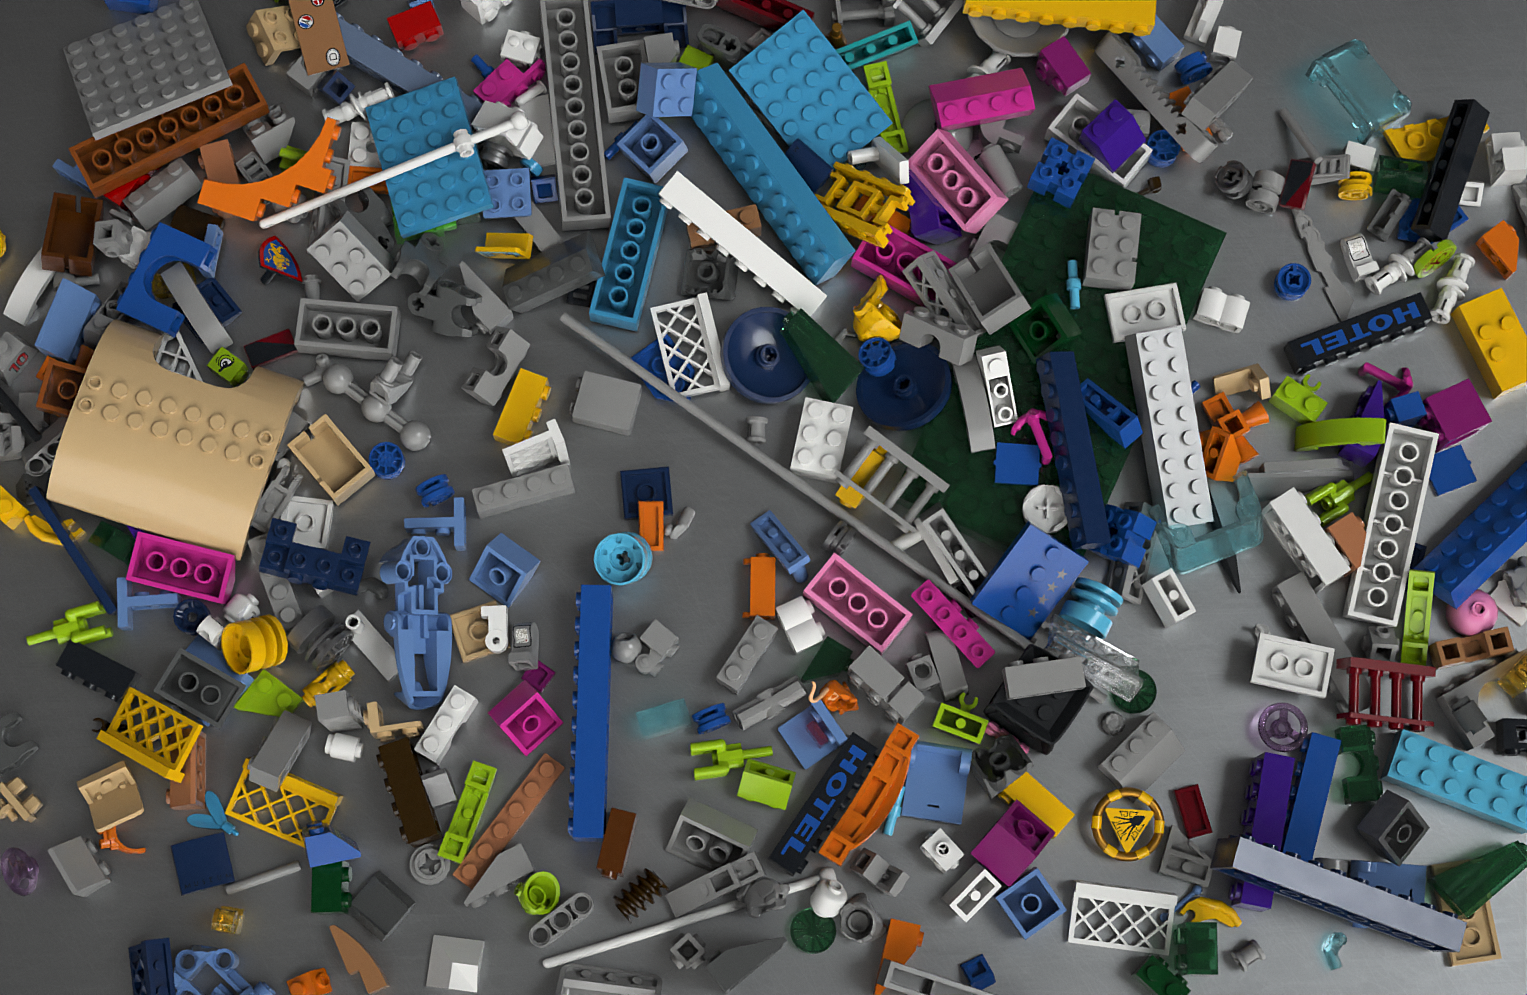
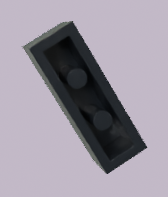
M71 639L56 663V666L62 669L60 674L71 680H74L76 677L84 680L82 685L95 692L97 688L106 691L104 696L117 703L119 699H124L129 687H136L142 676L136 671L80 643L72 642Z

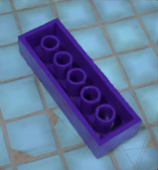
M1264 752L1250 762L1249 775H1252L1251 785H1247L1245 790V800H1248L1247 809L1242 811L1241 824L1244 825L1243 834L1254 837L1255 842L1258 844H1273L1278 847L1280 852L1295 758ZM1235 878V883L1230 886L1228 898L1232 900L1231 906L1263 912L1271 909L1274 892Z

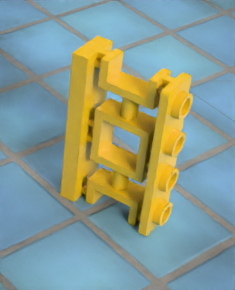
M835 161L833 164L835 172L832 171L830 174L834 184L825 197L815 194V196L842 232L884 249L889 242L886 235L891 234L893 231L887 223L897 208L907 211L909 208L907 205L913 206L915 203L910 189L902 184L895 185L884 177L877 178L867 170L859 171L849 163L842 164ZM847 181L853 182L849 189L845 191V189L849 185ZM860 194L870 197L861 211L851 208ZM883 195L888 196L889 198L887 199V201L884 203L883 206H881V203L885 199ZM840 199L839 203L836 206L838 210L833 209L832 207L835 205L837 200ZM874 213H875V214H877V215H876L875 218L873 219L872 222H873L874 225H872V224H870V223H868V222H869V220L872 218V216H873Z

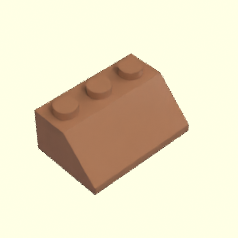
M193 727L182 729L183 739L189 736ZM203 731L200 732L181 769V772L185 774L182 782L178 783L170 780V789L166 790V802L174 810L206 809V733ZM176 732L171 733V738H168L169 745L177 742ZM178 748L170 751L173 763H175L179 755Z

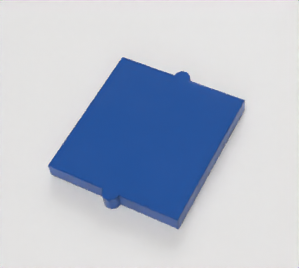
M997 442L996 460L993 462V465H995L994 483L1038 486L1039 469L1042 466L1039 463V446Z
M1461 444L1434 454L1429 481L1437 496L1477 481L1470 466L1471 461L1467 459Z

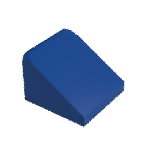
M555 174L531 177L535 204L558 201Z
M983 954L960 965L969 986L983 990L996 983L994 973Z

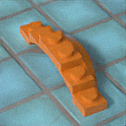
M897 723L858 793L821 847L820 855L841 867L849 852L864 843L881 826L892 810L903 788L909 769L911 751L919 739L918 734Z

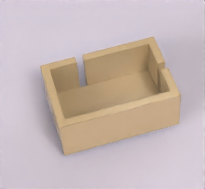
M324 414L308 427L315 438L311 440L307 433L303 431L288 443L287 446L336 505L339 506L376 474L331 419Z

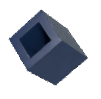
M332 69L316 88L333 103L341 105L355 88V85L339 71Z

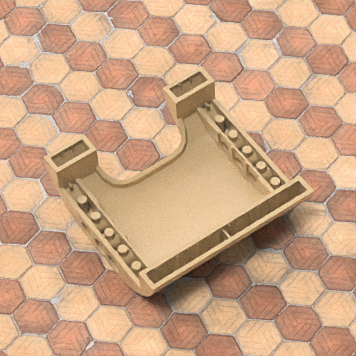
M117 319L113 320L106 328L93 353L65 424L53 462L46 499L168 539L236 555L235 560L241 561L247 540L249 539L251 523L293 407L298 404L305 382L259 366L254 369L245 383L233 388L217 387L161 367L154 359L157 356L164 335Z

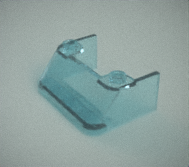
M1246 470L1233 476L1241 496L1235 508L1239 521L1194 538L1191 529L1185 524L1178 523L1168 527L1159 504L1147 510L1150 518L1157 522L1155 531L1168 563L1176 574L1185 575L1261 544L1264 538L1261 505Z

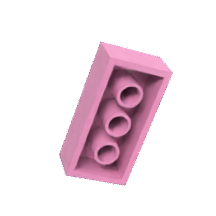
M937 129L909 159V168L966 232L976 234L1009 200L950 132Z
M836 553L830 557L803 590V597L809 599L813 605L866 647L870 645L881 656L913 615Z

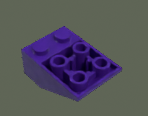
M909 170V183L902 185L910 189L911 196L915 201L913 206L907 205L911 218L910 229L914 237L935 245L962 237L959 224L918 177Z
M1378 380L1373 386L1369 385L1366 391L1362 392L1357 401V404L1360 406L1356 412L1352 413L1350 418H1384L1382 381ZM1358 443L1337 445L1340 447L1337 455L1364 468L1376 456L1381 444L1365 446Z

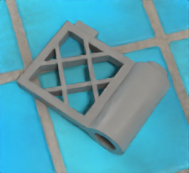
M991 143L981 149L982 153L975 162L1007 198L1019 192L1023 188V184L1001 146H994Z

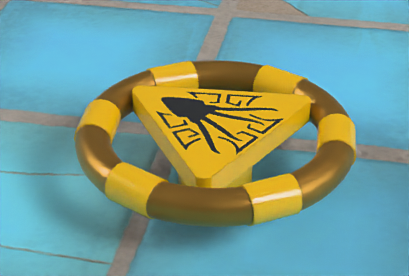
M1124 787L1107 793L1097 803L1092 815L1091 828L1097 845L1104 853L1120 861H1137L1150 855L1158 847L1163 837L1165 821L1159 804L1152 796L1137 788ZM1122 797H1134L1149 806L1151 811L1107 808V806ZM1104 811L1124 852L1107 843L1103 837L1101 825ZM1154 815V835L1150 842L1134 852H1129Z

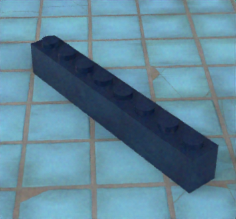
M1074 351L1048 352L1036 359L1037 372L1039 374L1041 394L1044 399L1046 419L1051 435L1050 440L1055 456V466L1059 476L1060 491L1065 507L1064 513L1067 518L1069 538L1073 550L1097 549L1111 543Z

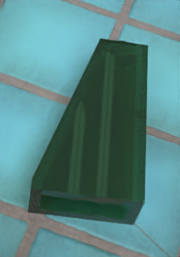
M800 308L795 313L790 311L783 318L782 322L784 325L779 331L822 401L835 403L865 367L803 309Z
M1518 840L1510 842L1429 877L1427 881L1451 910L1458 915L1460 920L1467 919L1527 868V845L1522 842L1520 843Z

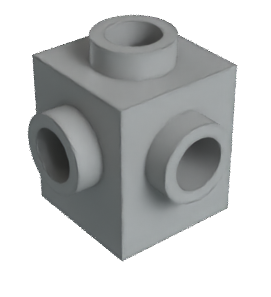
M118 219L95 222L93 244L106 256L113 258L130 254L133 236L132 232Z
M1368 626L1366 636H1362L1361 649L1365 650L1367 659L1394 662L1395 655L1399 651V638L1395 637L1393 627Z
M689 932L685 936L683 933H680L671 942L673 947L670 951L673 955L670 959L679 969L684 966L687 970L690 967L695 970L706 960L703 957L706 953L703 948L706 946V943L697 933L694 936ZM686 947L693 949V954L689 957L683 954V950Z

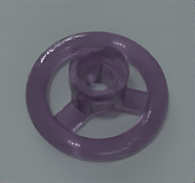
M1275 703L1262 712L1258 722V731L1262 741L1269 748L1278 752H1290L1303 744L1308 733V723L1302 711L1296 706L1289 703ZM1280 710L1279 719L1273 721L1270 729L1266 731L1268 717L1273 712ZM1288 711L1298 718L1300 733L1292 729L1287 721ZM1279 724L1285 726V732L1279 730ZM1289 736L1295 741L1287 745L1275 743L1270 738L1284 739Z
M16 847L8 848L1 858V871L4 880L14 893L20 896H28L34 892L37 885L38 863L22 849ZM9 862H10V864H11V866H12V871H13V875H14L13 878H12V876H11V874H10ZM25 878H28V879H29V885H28V887H27V888H21V887H20V882H21V880H23V879H25Z

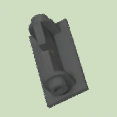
M1392 188L1366 229L1386 242L1411 204L1410 197Z

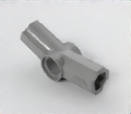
M795 675L779 686L763 691L754 700L735 709L732 712L734 720L742 731L764 719L769 720L786 710L785 707L807 695L806 688L798 675Z

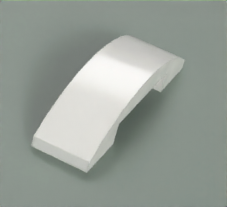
M42 248L20 277L3 313L24 327L38 307L36 302L56 272L42 269Z

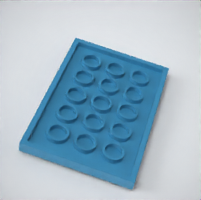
M804 10L729 69L730 74L788 147L799 138L833 168V171L835 170L833 167L835 161L843 164L848 160V151L862 149L893 123Z
M455 76L365 108L382 171L452 143L455 139L453 134L459 129H466L468 134H473ZM476 144L473 147L474 154L469 157L463 158L456 151L385 180L399 232L403 239L494 207Z

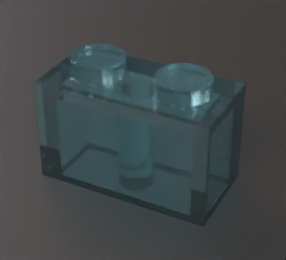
M684 698L636 713L644 741L692 726Z

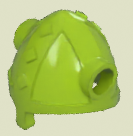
M542 871L533 874L524 883L519 882L514 889V894L518 896V900L526 913L544 915L554 910L558 904L560 885L553 874Z

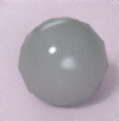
M620 633L611 642L613 657L622 663L633 662L641 654V641L633 633Z

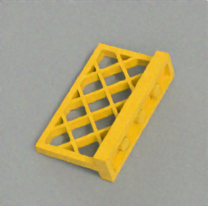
M129 687L107 731L100 730L96 739L164 778L181 783L185 776L181 769L203 725L141 691ZM136 695L138 696L140 706L132 710L131 703ZM155 706L157 716L149 719L147 709ZM141 713L142 723L134 726L133 716ZM173 715L174 726L166 729L164 719ZM126 719L128 729L121 733L117 730L121 722ZM158 722L160 732L151 736L150 725ZM188 725L193 726L189 736L183 739L182 728ZM144 729L145 739L137 742L135 732ZM176 732L177 742L169 745L167 735ZM161 738L162 749L154 752L153 741ZM178 748L179 755L175 763H173L170 751Z
M251 757L245 759L242 766L243 771L225 811L226 815L301 847H304L302 830L296 818L297 814L308 810L312 822L317 821L312 808L322 805L329 808L326 819L321 821L330 825L337 806L340 805L343 799V795L288 773L280 786L283 798L271 802L266 787L261 785L260 788L248 793L245 781L248 774L250 775V770L247 769ZM262 790L267 804L255 809L249 795ZM286 790L293 794L287 795ZM299 795L303 797L306 808L294 812L289 798ZM246 798L250 808V812L245 814L233 811L237 800ZM285 800L290 814L278 819L272 805ZM309 800L315 802V804L310 805ZM268 807L274 821L263 824L259 821L256 812ZM252 814L254 819L249 818L247 816ZM291 817L297 831L287 834L282 831L279 822ZM275 824L277 829L270 827V825ZM298 833L299 838H296L293 835Z

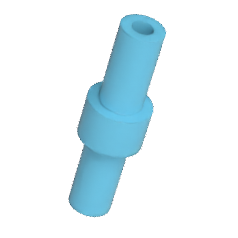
M1077 260L1067 261L1068 279L1066 280V287L1070 295V309H1079L1081 279L1078 278Z
M904 786L887 816L883 834L893 835L897 817H900L902 807L900 806L906 788Z

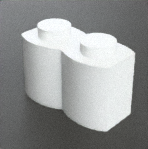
M1209 286L1200 293L1193 319L1239 334L1243 329L1250 302L1246 301L1242 295H1226L1222 293L1220 288Z
M800 596L775 608V613L795 655L823 643L822 636L825 635V631L820 622L815 623L811 615L815 611L809 599L804 600L803 596Z

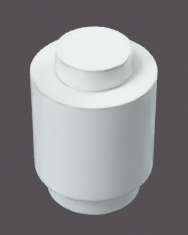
M341 733L329 734L325 745V754H330L332 758L355 762L357 758L362 757L364 743H360V737Z

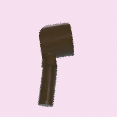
M1156 176L1148 179L1149 187L1131 195L1132 201L1149 193H1159L1162 188L1160 177Z
M95 718L93 721L102 722V727L99 730L92 729V731L99 733L100 730L107 731L111 723L102 718ZM120 724L118 730L125 731L128 729L127 724Z

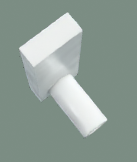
M875 137L872 140V147L848 151L847 158L849 164L855 165L874 161L897 183H909V160L882 137Z
M919 517L913 520L917 529L914 533L909 530L907 534L904 533L891 541L893 545L904 551L924 539L950 585L954 586L960 582L947 558Z
M357 610L346 618L343 623L345 630L349 629L354 634L352 641L390 682L398 675L395 650L366 617Z

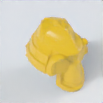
M882 275L877 276V280L874 281L869 291L853 309V328L858 335V339L862 342L875 337H880L890 342L900 337L902 322L898 315L881 301L888 291L886 281Z

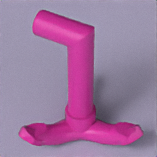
M1368 362L1358 369L1360 376L1370 374L1395 387L1399 393L1391 399L1408 394L1414 386L1410 370L1407 367L1402 368L1403 379H1399Z
M1031 408L1016 420L1011 429V434L1015 436L1016 432L1028 422L1042 454L1041 463L1048 465L1053 455L1040 425V419L1047 421L1046 411Z

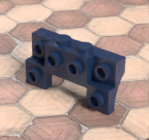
M604 0L590 2L595 55H597L596 47L617 44L618 35L672 32L673 40H678L679 48H686L689 45L686 5L663 0Z
M272 518L259 565V572L286 578L294 584H302L303 582L311 584L319 590L331 589L357 596L371 542L346 536L342 553L340 554L293 542L297 523Z

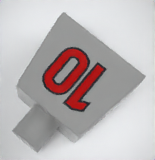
M6 331L0 337V380L8 386L14 382L39 352L37 348L21 336Z

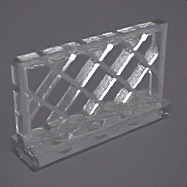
M1056 614L1052 615L1049 625L1048 644L1044 650L1057 658L1058 655L1073 653L1074 657L1081 656L1084 677L1130 703L1143 685V679L1139 677V660Z

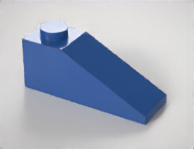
M1087 378L1080 384L1086 413L1114 441L1126 449L1143 434L1137 415Z

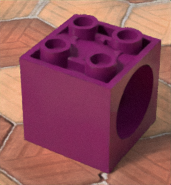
M1468 378L1425 398L1422 402L1427 414L1417 422V425L1422 426L1425 431L1439 434L1435 453L1478 434L1492 420Z
M1016 799L982 838L971 854L979 863L995 874L1000 881L1010 887L1036 859L1055 832Z

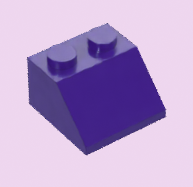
M1115 99L1082 130L1078 141L1109 171L1114 173L1146 142V138L1134 116Z

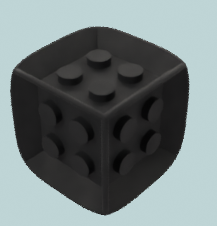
M1029 644L1019 660H1023L1024 665L1033 663L1035 658L1048 657L1049 661L1058 660L1059 658L1041 647ZM1085 678L1086 687L1081 690L1007 700L1003 681L983 712L991 721L997 723L1001 729L1004 728L1020 742H1023L1037 752L1048 755L1053 750L1054 744L1064 735L1076 718L1094 686Z

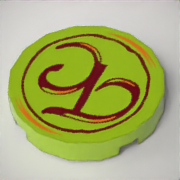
M1445 239L1437 243V249L1427 250L1415 262L1413 268L1418 278L1430 275L1451 258L1457 249L1452 240Z

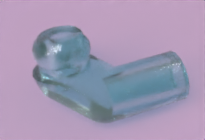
M1334 932L1329 935L1323 947L1330 970L1343 967L1338 953L1342 946L1347 943V937L1342 932Z

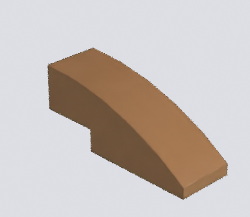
M336 925L329 926L348 974L354 975L359 972L368 994L371 995L389 987L390 984L383 970L370 952L345 930Z

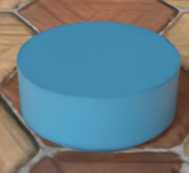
M522 158L519 161L522 168H529L531 175L534 177H538L543 171V168L532 158L530 160Z

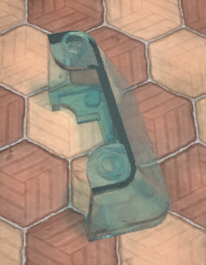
M1352 39L1321 55L1312 62L1305 74L1312 84L1319 80L1321 81L1320 86L1322 88L1325 86L1329 88L1354 120L1353 128H1359L1360 135L1356 139L1362 145H1368L1381 136L1384 130L1391 129L1411 113L1412 103L1410 99L1399 91L1368 52L1366 44L1361 40Z

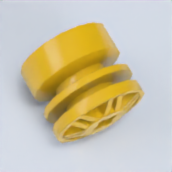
M270 614L229 623L224 628L221 636L223 656L232 671L239 675L258 671L260 668L264 669L280 665L288 653L286 632L280 621Z

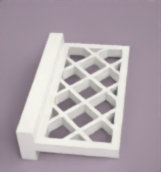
M1198 0L1183 39L1205 47L1224 0Z
M707 292L697 294L695 298L650 308L669 386L675 390L674 385L679 377L691 383L687 391L679 392L686 398L720 390V392L730 390V382L724 373L721 363V347ZM694 305L696 313L692 320L680 315L684 307ZM667 311L674 316L668 326L658 321L657 313ZM677 318L688 324L683 334L671 329ZM691 326L701 331V337L697 343L685 337ZM668 332L679 338L673 349L664 344L663 341ZM682 341L694 346L688 357L676 351ZM697 349L707 355L703 366L691 360ZM673 355L685 360L679 372L669 366V361ZM688 363L700 369L694 380L682 374ZM708 363H709L710 370L706 369V366L708 365ZM671 372L676 375L674 379L672 378ZM702 372H705L712 376L714 385L704 387L697 383V380Z
M556 419L546 422L548 431L502 449L512 478L522 476L556 461H559L560 465L566 463L570 465L565 441Z
M1080 880L1073 881V898L1067 942L1169 956L1175 906H1177L1178 895L1163 891ZM1079 897L1090 899L1095 906L1085 915H1082L1077 908ZM1093 899L1103 900V901H1101L1099 904H1097ZM1111 901L1115 902L1120 910L1108 919L1100 907ZM1119 903H1126L1127 905L1122 908ZM1132 905H1140L1145 914L1133 922L1125 911ZM1144 906H1149L1153 908L1147 911ZM1158 908L1168 909L1167 920L1160 925L1150 915ZM1098 910L1106 921L1094 930L1086 918ZM1078 913L1081 918L1076 921V914ZM1123 913L1131 925L1119 933L1111 922ZM1146 917H1149L1156 928L1144 936L1136 925ZM1082 921L1092 931L1084 938L1074 937L1075 927ZM1108 924L1117 934L1109 942L1102 941L1097 934ZM1164 926H1166V932H1165V933H1164L1163 930H1162V928H1163ZM1134 927L1142 939L1136 944L1130 945L1127 944L1122 936ZM1158 931L1165 938L1163 949L1153 948L1148 942V939ZM1095 935L1098 940H1093L1090 938ZM1120 938L1123 943H1115V941ZM1145 942L1148 945V947L1140 945Z

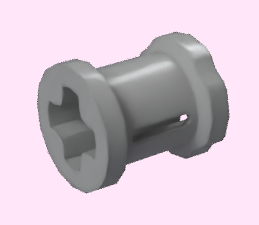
M758 416L747 417L748 433L745 440L752 445H765V425L768 423V419Z
M1253 939L1249 941V945L1238 952L1236 950L1231 952L1234 961L1243 972L1247 971L1248 966L1257 960H1264L1266 958L1260 945Z

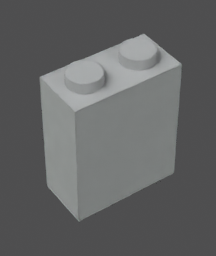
M584 371L583 378L579 377L575 391L579 392L577 400H572L569 414L572 415L573 423L630 436L642 393V385Z

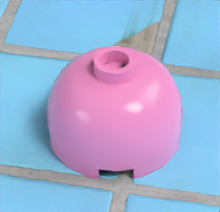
M1477 589L1457 609L1447 604L1446 619L1449 627L1462 635L1461 637H1470L1493 629L1498 619V608L1495 600L1488 593Z

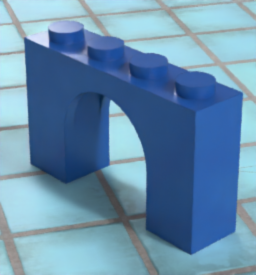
M159 222L158 226L151 232L147 248L140 254L136 270L129 276L125 292L118 298L116 310L125 316L175 338L186 316L155 299L152 292L154 275L160 267L173 261L185 262L208 273L218 250L208 243Z

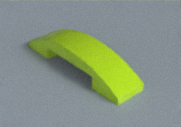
M887 61L863 66L867 91L893 122L878 136L882 137L900 154L908 153L909 149L904 129L901 127L891 87L892 81Z
M1340 418L1300 425L1295 429L1294 451L1318 450L1319 447L1356 443L1362 446L1385 444L1386 419Z
M1409 569L1401 663L1426 666L1435 578L1434 571Z
M473 760L464 783V790L437 856L462 864L487 803L497 768Z

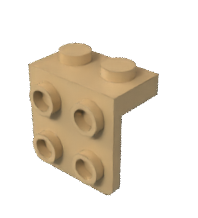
M290 5L255 10L246 25L247 33L252 38L257 54L261 57L265 66L273 65L283 51L301 49Z
M377 701L367 703V710H363L365 725L370 729L371 735L375 739H380V742H391L395 740L396 736L402 735L409 739L420 737V733L425 732V726L421 721L384 726L383 710Z
M124 760L77 781L78 789L89 805L94 828L98 833L111 829L144 812L136 779Z

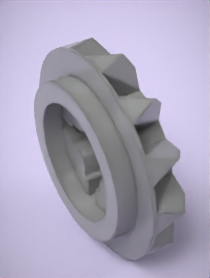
M425 844L417 848L412 854L410 871L413 877L420 883L426 885L438 884L446 878L451 868L450 860L437 856L440 849L439 845ZM426 854H428L432 861L440 860L434 866V875L428 868L420 869L427 863Z

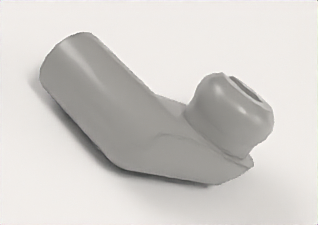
M318 354L315 358L317 362L314 371L302 376L307 387L322 381L324 371L332 365L331 359L327 354Z

